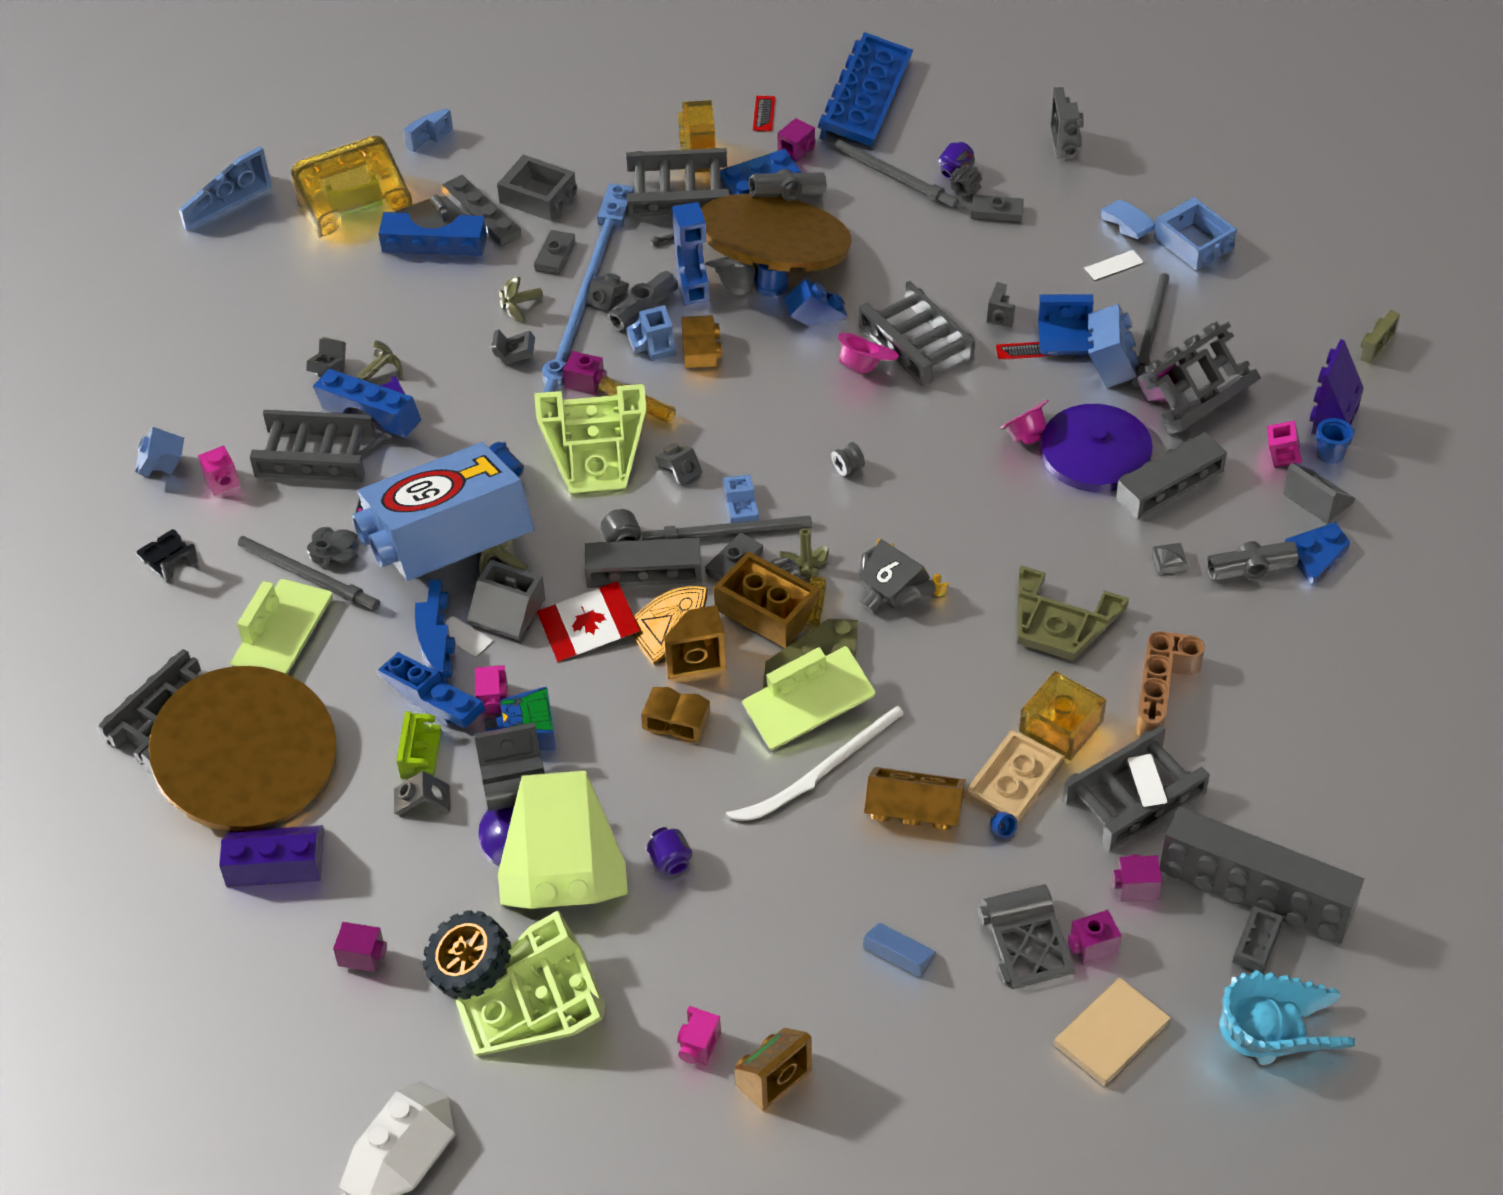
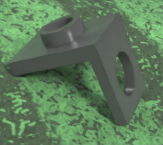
M424 771L419 772L394 789V814L400 816L424 800L444 811L450 810V785ZM432 785L439 788L442 800L433 794Z

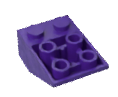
M1340 339L1336 349H1330L1326 360L1328 367H1322L1317 382L1322 385L1321 387L1318 386L1313 402L1318 404L1313 407L1309 419L1310 422H1313L1311 434L1316 435L1318 424L1328 418L1342 419L1352 425L1360 407L1364 387L1345 340Z

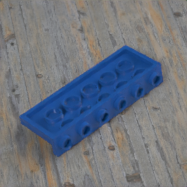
M864 32L861 40H856L851 52L854 55L849 54L845 64L847 70L842 69L838 80L840 85L836 84L832 92L831 98L834 99H829L824 111L827 115H821L817 128L821 129L819 138L824 140L827 131L873 147L911 59L913 49Z

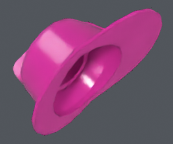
M845 332L838 335V340L842 344L839 362L855 372L868 373L874 370L880 360H896L899 357L898 353L893 349L870 342L858 335Z
M1049 400L1039 403L1021 416L1009 421L1000 429H1006L1016 442H1024L1029 445L1039 441L1042 431L1046 428L1042 407Z

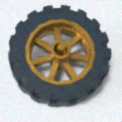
M467 910L462 915L458 913L452 915L447 923L443 921L438 926L439 930L436 934H431L428 940L430 941L429 946H425L423 955L426 957V960L423 961V968L427 971L425 973L427 978L440 991L453 999L460 997L462 1000L471 999L472 995L478 997L484 994L485 989L488 987L491 989L497 984L496 979L504 975L506 971L504 967L506 963L510 962L511 955L508 953V950L511 949V942L506 938L508 934L491 916H487L481 911L474 913L472 910ZM482 938H484V945L478 946ZM460 967V972L452 973Z

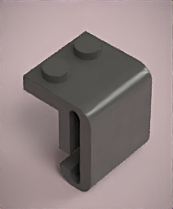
M535 722L474 734L488 812L515 806L522 775L545 774Z

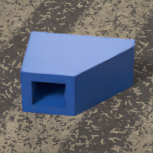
M806 278L784 298L790 317L807 326L844 320L848 316L844 307L845 302L837 293L832 294L825 290L821 284L813 283Z

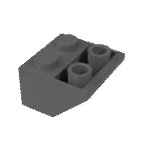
M490 560L477 580L467 623L520 640L546 599L543 577Z

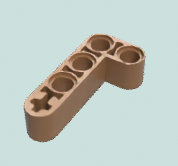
M1157 631L1149 636L1136 722L1138 737L1148 730L1152 731L1161 725L1164 727L1171 673L1193 675L1200 671L1205 650L1204 642L1200 638L1193 635Z

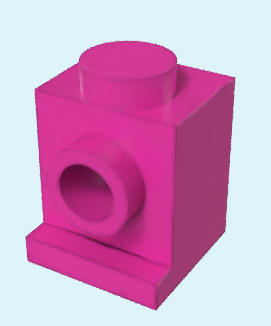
M1295 420L1267 426L1268 444L1274 468L1290 465L1291 462L1295 464L1302 463L1300 441Z
M505 665L475 668V697L483 701L486 709L481 714L502 712L500 701L508 697Z
M689 1006L687 1009L688 1024L681 1026L677 1037V1043H680L678 1056L687 1063H699L706 1066L721 1035L720 1016Z

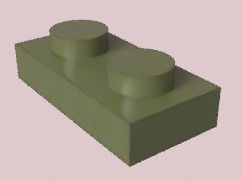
M1390 310L1384 318L1380 317L1373 332L1371 334L1367 333L1364 336L1360 346L1363 348L1362 361L1371 364L1396 334L1400 318L1399 313Z

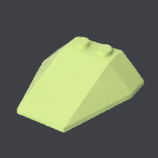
M644 384L617 386V395L568 400H563L562 391L534 393L537 423L570 495L626 490L647 412Z
M586 770L522 775L498 871L501 905L529 909L598 903L628 894L624 857Z
M559 911L531 925L511 945V949L508 950V953L511 955L510 962L506 963L504 967L506 971L502 977L499 976L496 979L497 984L491 989L488 987L484 990V994L478 997L472 995L471 999L462 1000L458 997L455 1000L473 1052L477 1057L574 1036L602 1020L605 1008L604 1000L585 953Z

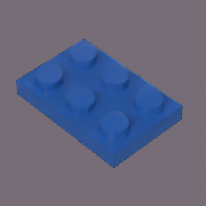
M782 149L721 169L720 179L724 189H729V195L749 194L748 183L749 177L752 174H773L782 169H788L793 173L802 172L787 151Z

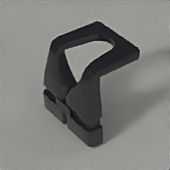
M171 529L158 537L157 542H150L137 550L138 558L144 564H148L149 569L164 581L173 578L176 561L184 562L191 566L198 562L195 545L190 544L187 546L185 542H182L181 536L175 529Z

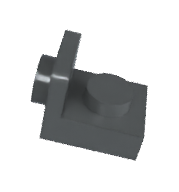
M996 282L988 303L987 322L1012 327L1015 305L1009 304L1010 296L1006 295L1007 284Z

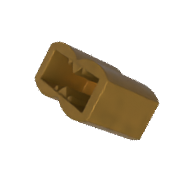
M713 315L681 317L685 368L717 367V358H722L721 342H716V339H720L719 323H714Z
M652 687L641 714L642 728L655 734L672 735L684 741L699 742L710 716V701L699 694H680L670 687Z

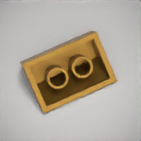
M748 551L714 586V605H717L719 612L786 648L804 629L820 594V589Z
M874 767L868 776L864 813L871 814V818L874 820L889 821L890 817L902 818V823L920 825L921 821L933 823L934 828L950 830L952 826H958L960 821L966 779Z

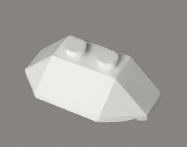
M422 1081L397 1090L355 1143L340 1182L339 1190L347 1195H401L414 1190L455 1136L449 1097Z

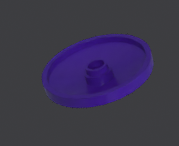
M1082 404L1067 408L1049 420L1042 433L1040 453L1043 463L1049 472L1064 484L1089 492H1110L1117 490L1118 480L1123 475L1132 473L1141 468L1146 462L1151 461L1153 445L1150 433L1145 425L1131 413L1105 404Z

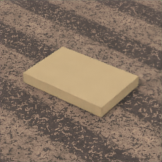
M1012 729L966 788L964 798L993 814L1007 812L1014 815L1018 826L1064 764L1065 756Z
M1119 977L1054 1039V1046L1105 1087L1170 1024L1171 1017Z

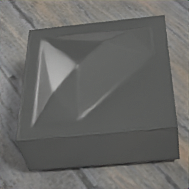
M1181 543L1153 546L1152 556L1159 575L1187 571L1188 562Z

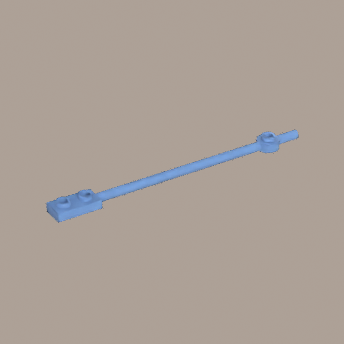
M608 185L597 216L598 224L603 225L560 347L555 360L548 361L542 367L543 381L546 383L543 393L555 392L557 386L564 384L563 368L587 303L591 280L596 277L613 227H623L628 213L627 193H634V186Z

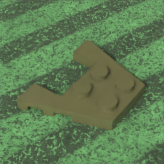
M1021 565L1019 568L1017 644L1074 661L1128 607L1129 598L1107 591L1103 592L1095 612L1039 596L1038 594L1045 581L1046 573Z

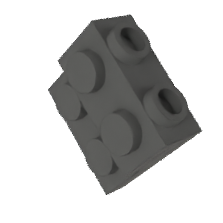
M1063 87L1053 88L1050 129L1056 158H1076L1078 153L1077 147L1082 145L1079 128H1083L1084 125L1083 113H1079L1077 102L1070 103V98L1065 97Z

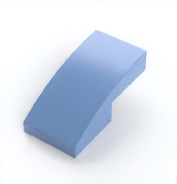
M443 109L430 113L405 127L403 131L406 148L414 152L429 139L438 142L453 130L451 111Z
M1120 199L1100 210L1103 220L1119 224L1120 234L1139 239L1155 229V222L1135 206Z
M750 474L722 478L730 522L758 521L759 512Z

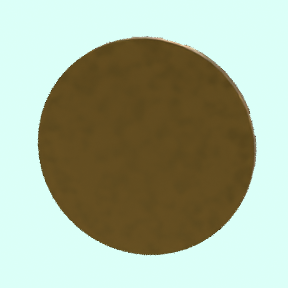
M735 194L714 199L701 208L706 222L707 244L719 253L751 266L753 263L769 265V270L789 272L790 268H803L804 272L817 271L837 265L847 257L850 250L851 234L839 219L818 207L798 200L788 201L783 197H751L750 194Z
M226 667L192 679L166 701L159 711L151 730L149 740L150 764L158 788L171 805L176 806L185 813L189 819L202 825L225 831L265 829V826L280 821L285 822L304 811L305 807L316 796L321 794L329 781L335 764V729L331 716L321 699L296 678L265 667Z

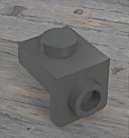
M606 273L605 276L594 278L591 280L587 304L608 312L612 308L614 297L627 293L629 283L620 280V276L612 273Z
M498 329L494 331L491 348L494 355L499 357L507 366L533 356L535 336L529 330L506 338Z
M322 337L319 340V353L307 360L306 371L316 373L317 376L322 377L328 369L335 371L343 369L345 367L346 343Z
M673 443L664 447L663 452L655 456L658 466L673 471L678 484L682 485L702 473L695 451L691 447Z

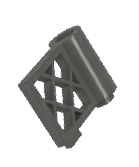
M1046 884L982 900V906L978 907L981 924L983 926L987 925L993 933L1003 962L998 965L1004 984L1010 983L1012 989L1075 973V967L1054 913L1052 897ZM1048 923L1053 933L1049 942L1032 934L1036 926ZM1014 932L1023 937L1024 940L1017 950L1005 944L1002 935ZM1028 940L1045 948L1039 960L1022 953ZM1051 951L1062 957L1065 966L1053 969L1042 962L1047 953ZM1009 954L1014 956L1012 961L1010 959ZM1018 959L1035 967L1031 975L1017 978L1014 965Z

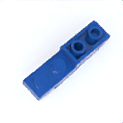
M430 580L427 602L415 603V625L425 666L437 671L441 680L447 683V678H452L453 662L450 660V655L455 654V637H450L449 628L446 625V615L443 614V610L449 607L448 592L443 591L441 580Z
M397 652L377 670L379 675L403 697L426 714L436 716L435 720L446 726L453 722L465 729L486 710L483 701L442 681L437 671L400 652Z

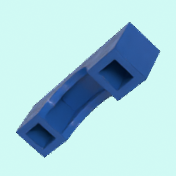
M698 202L673 206L676 274L684 306L710 301L709 281L703 256V243H707L704 216Z
M383 212L378 235L382 252L483 256L487 230L484 216L459 215L452 223L444 227L424 228L415 224L411 220L409 213Z
M328 369L313 385L323 410L346 414L351 407L358 408L373 417L384 431L406 438L422 420L412 396L332 369Z

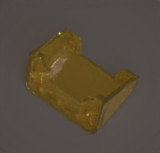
M371 136L297 162L291 170L297 202L319 238L336 232L341 225L340 214L385 198L388 206L393 210H400L413 205L411 194L387 143L381 136Z

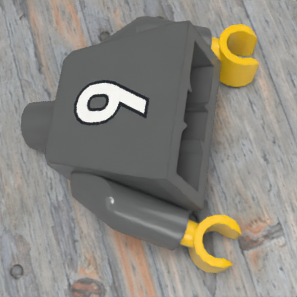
M878 539L877 546L872 547L861 555L859 580L868 592L860 601V604L871 613H874L883 601L896 609L931 594L944 596L947 592L949 583L941 584L942 576L940 574H935L932 580H928L930 577L923 565L895 548L894 544H889L883 539Z

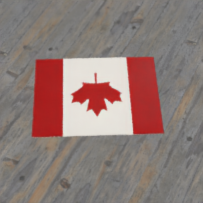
M618 581L543 608L537 612L557 662L640 632Z

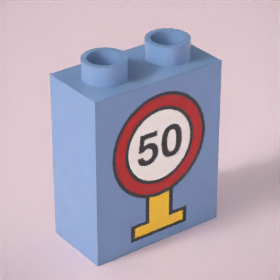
M483 442L358 489L357 492L363 510L352 514V521L360 541L364 546H371L380 567L382 568L393 563L406 581L535 530L521 479Z

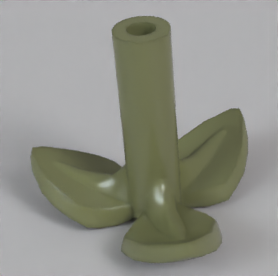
M513 277L504 284V291L499 290V303L502 309L506 307L507 314L513 320L525 322L526 319L517 303L540 299L543 297V291L541 288L518 292L521 278Z
M375 340L372 346L375 347L374 356L377 358L357 377L368 381L384 365L391 363L397 369L400 379L403 378V368L398 357L393 354V351L386 344Z
M803 528L799 531L800 557L785 551H780L779 556L787 557V559L794 558L799 569H801V577H815L819 575V570L814 567H821L825 564L829 555L828 545H824L812 552L811 530Z
M512 540L484 550L479 561L481 574L488 560L495 556L506 565L524 571L528 569V566L504 549L513 545Z

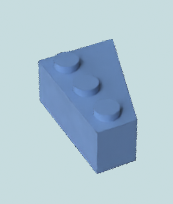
M1119 303L1088 314V330L1092 333V336L1088 337V342L1090 345L1094 344V348L1089 349L1088 354L1106 388L1136 378V366H1139L1135 350H1132V347L1136 346L1132 332L1129 331V328L1133 327L1128 312L1123 313Z

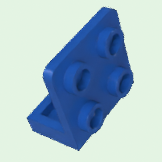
M1093 294L1039 295L1037 319L1039 348L1042 355H1089L1088 350L1094 348V344L1090 345L1088 342V337L1092 336V333L1088 330V314L1093 313Z

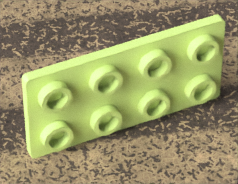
M280 579L276 587H274V583L262 581L237 623L242 644L230 662L231 667L258 666L274 669L288 675L333 598L332 592L286 579Z
M847 646L827 656L818 647L766 675L768 687L743 699L742 703L769 750L772 751L875 697V690Z

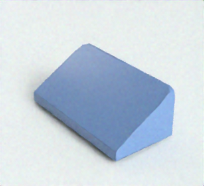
M878 923L863 938V949L919 978L936 954V951L882 923Z

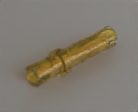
M604 376L599 383L598 390L601 393L613 396L617 395V386L624 385L610 379L608 376ZM645 395L646 413L666 423H670L676 413L675 407Z

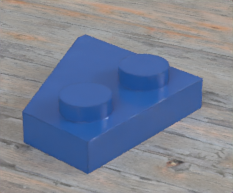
M1336 522L1285 539V542L1291 541L1295 543L1299 558L1297 566L1311 585L1319 581V576L1326 569L1329 570L1335 564V560L1342 557L1350 545L1349 539Z

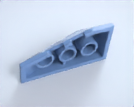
M260 146L237 158L179 209L183 227L186 231L272 188L264 149Z

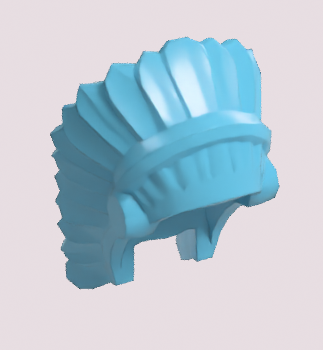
M1255 970L1251 975L1242 973L1240 977H1232L1231 984L1225 987L1224 997L1222 998V1015L1219 1021L1222 1036L1232 1048L1243 1055L1255 1057L1260 1065L1273 1063L1276 1057L1318 1051L1320 1049H1345L1355 1046V1038L1306 1037V1026L1301 1016L1308 1017L1313 1012L1336 1003L1341 996L1337 989H1326L1323 984L1314 985L1312 980L1302 983L1299 977L1290 978L1288 975L1277 977L1272 972L1263 975L1258 970Z

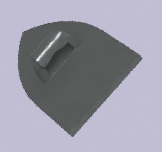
M437 194L433 195L430 199L395 211L396 213H409L411 220L424 228L444 227L452 223L459 215H466L447 196L439 197Z

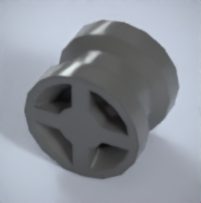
M854 442L846 444L842 450L836 449L831 453L832 463L837 472L842 476H847L851 473L852 469H860L865 465L864 455L859 446Z

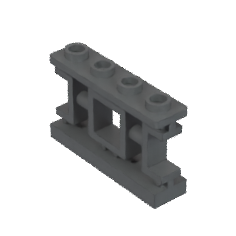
M1216 321L1202 329L1204 331L1203 335L1199 337L1196 334L1183 342L1185 344L1183 348L1175 347L1164 354L1166 359L1161 362L1158 359L1144 367L1146 372L1138 376L1141 382L1146 380L1148 391L1159 386L1171 409L1162 414V417L1169 421L1164 425L1169 435L1185 430L1261 379L1257 369L1249 370L1248 366L1250 364L1248 360L1236 364L1225 342L1234 337L1232 332L1229 333L1227 331L1231 327L1229 321L1221 325ZM1214 337H1218V339L1210 343V346L1216 355L1214 359L1210 355L1207 348L1200 350L1198 352L1196 351V349H1198ZM1196 361L1199 362L1210 382L1199 390L1186 369ZM1179 362L1178 365L1171 369L1178 381L1176 384H1173L1168 374L1157 377L1159 373ZM1222 366L1227 377L1238 373L1237 377L1217 389L1219 385L1225 382L1218 368ZM1182 392H1184L1189 403L1200 399L1198 403H1196L1180 415L1178 414L1180 411L1186 408V405L1180 396Z
M185 649L171 657L159 671L150 676L139 689L129 695L111 714H108L98 727L104 742L117 748L124 740L129 739L139 747L134 751L137 763L140 765L144 764L147 772L153 775L149 756L150 738L148 736L151 735V730L157 717L154 713L178 690L174 686L181 680L188 683L198 677L197 674L201 671L198 659L195 657L190 658L189 652ZM140 719L145 724L136 730L131 725Z

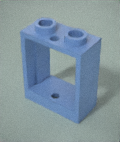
M1192 197L1156 218L1153 238L1193 269L1198 270L1234 249L1237 229L1198 199ZM1194 224L1213 240L1198 247L1180 232Z

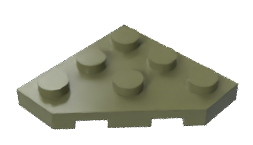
M827 619L765 662L763 689L768 687L766 676L768 673L818 647L827 656L847 646L856 660L858 620Z

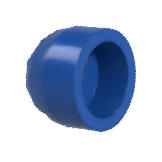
M997 812L990 819V829L1001 838H1010L1017 829V819L1014 815L1007 812Z

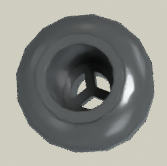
M627 509L610 511L605 515L600 525L606 542L639 541L641 538L640 526L634 514Z

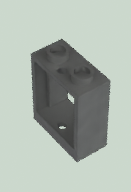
M524 154L497 183L500 204L552 221L563 210L564 205L577 192L575 172ZM531 179L555 186L547 196L524 189Z

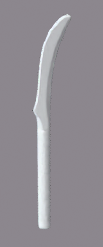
M897 705L867 727V729L863 730L785 790L758 804L726 812V817L734 821L757 819L775 811L798 795L815 789L816 783L824 775L903 715L902 709Z

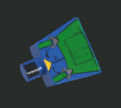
M547 687L502 699L500 701L502 717L484 719L486 732L535 722L540 751L556 750Z

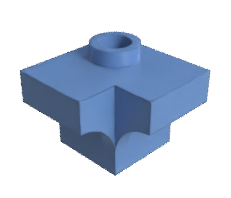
M665 305L639 311L637 322L627 327V335L634 354L647 351L651 361L675 356L676 346L673 338V326Z
M152 427L148 436L143 435L140 440L135 472L149 477L153 471H163L172 474L182 456L184 437Z

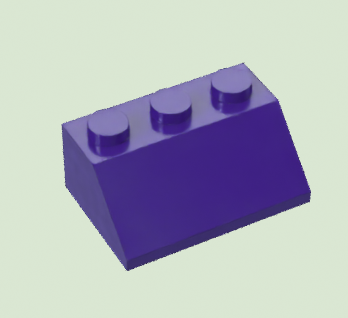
M323 825L229 831L221 840L219 867L226 887L321 881Z

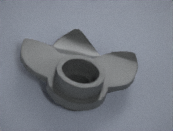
M330 527L319 528L312 534V542L307 546V554L310 556V560L316 564H328L332 560L344 563L358 558L357 553L350 549L357 542L358 535L350 530L342 529L334 532Z

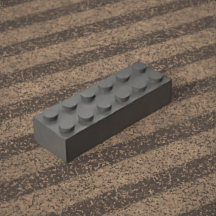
M1180 806L1165 834L1160 860V871L1166 873L1171 878L1181 879L1196 885L1201 890L1211 891L1226 897L1231 902L1241 903L1251 908L1254 905L1285 916L1284 921L1288 922L1291 926L1306 929L1326 940H1334L1341 944L1354 916L1365 879Z

